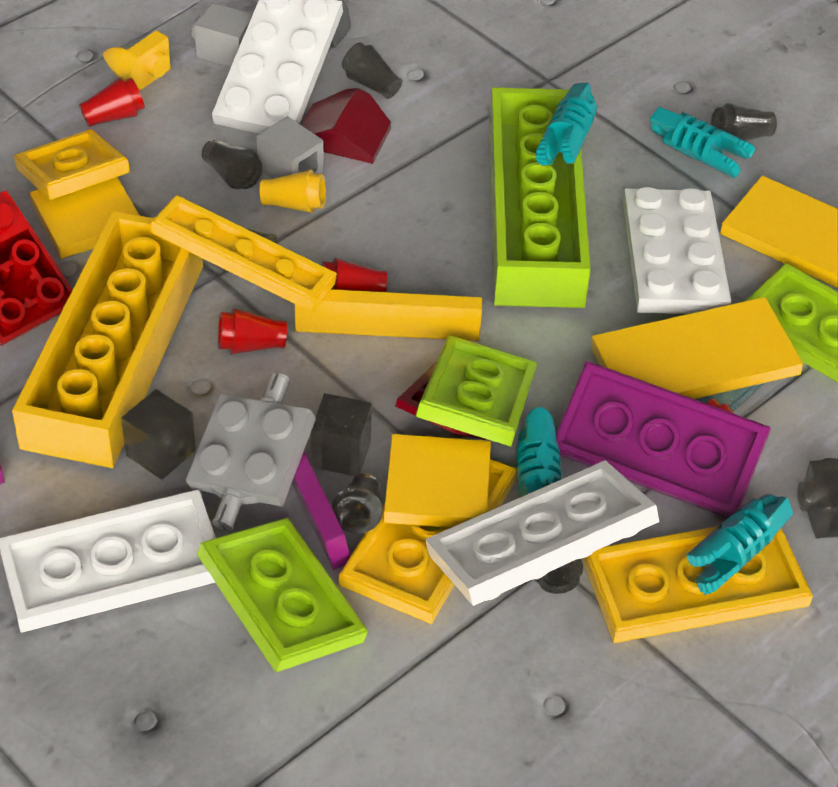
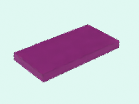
M586 361L557 430L556 442L559 445L560 456L589 467L606 460L631 483L728 519L742 506L771 432V427Z

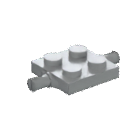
M272 372L270 374L264 394L260 398L250 399L220 394L186 477V482L192 490L199 489V491L213 493L222 499L215 518L212 520V524L221 530H233V525L241 505L259 502L281 507L284 505L316 418L309 408L281 403L290 384L289 377L282 373L277 375L276 372Z

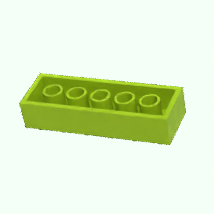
M492 87L489 148L494 306L585 308L591 268L582 151L580 149L575 163L566 164L563 154L558 152L555 160H553L554 163L552 165H541L536 161V151L559 102L570 89Z

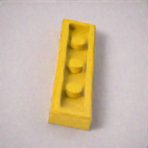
M176 195L152 220L151 233L310 312L316 309L335 285L336 272L181 196Z
M330 290L313 312L295 304V332L447 339L451 335L467 341H480L482 297Z

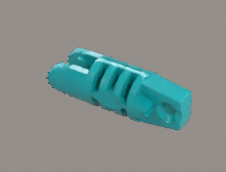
M588 82L573 84L565 97L559 102L536 151V161H538V164L552 165L558 152L563 154L566 164L575 163L597 111L596 101L591 94V86Z
M658 107L650 117L652 131L663 137L664 144L677 151H681L697 161H702L703 164L732 178H736L741 169L737 162L722 154L723 150L736 156L738 155L740 158L748 159L756 149L751 143L722 129H717L715 126L701 119H696V117L685 112L679 115Z
M542 406L530 410L525 418V429L523 428L518 435L516 467L520 497L562 479L560 448L556 442L553 417Z
M765 494L759 499H752L740 507L686 554L690 565L694 567L709 564L703 569L702 573H699V576H696V583L700 592H703L704 595L715 592L745 566L747 562L754 558L756 554L763 550L765 546L773 541L774 535L793 515L787 497Z

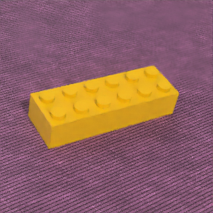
M112 211L12 409L19 449L114 468L203 268V258L151 233V225L154 218Z

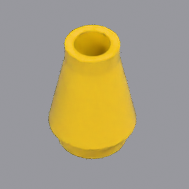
M310 169L273 179H262L260 182L261 204L263 206L273 205L308 213H314L315 209H323L326 203L324 175L322 173L314 174L313 170Z

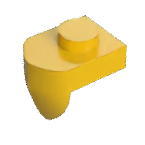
M157 30L128 50L121 47H111L102 54L104 60L118 78L126 80L132 77L139 90H142L171 70L168 36Z

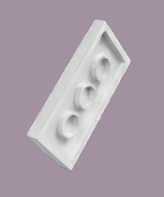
M259 0L213 109L212 118L214 124L258 134L287 116L300 124L343 13L342 1Z
M651 187L640 189L625 188L623 207L637 313L691 314L731 305V296L711 191H701L693 188L684 190H664Z
M605 460L425 539L432 560L474 606L483 601L492 600L501 593L529 580L541 578L549 571L571 561L587 557L594 551L622 538L631 537L640 530L658 523L659 518L656 504Z
M199 489L0 538V554L20 632L215 583L197 556L201 542L216 538Z

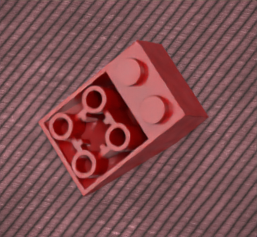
M7 190L0 193V345L3 346L59 316L73 290Z

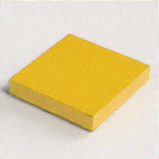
M91 129L17 153L14 156L16 169L49 200L130 173L128 159Z
M118 177L53 200H49L39 190L29 192L31 205L60 259L94 249L112 211L139 215Z
M392 434L384 523L452 528L486 513L491 441Z

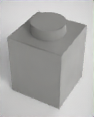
M212 2L205 12L195 19L192 26V38L195 40L196 57L231 67L253 13Z
M285 117L256 135L257 168L272 179L310 169L313 170L314 174L324 173L323 140L290 117Z

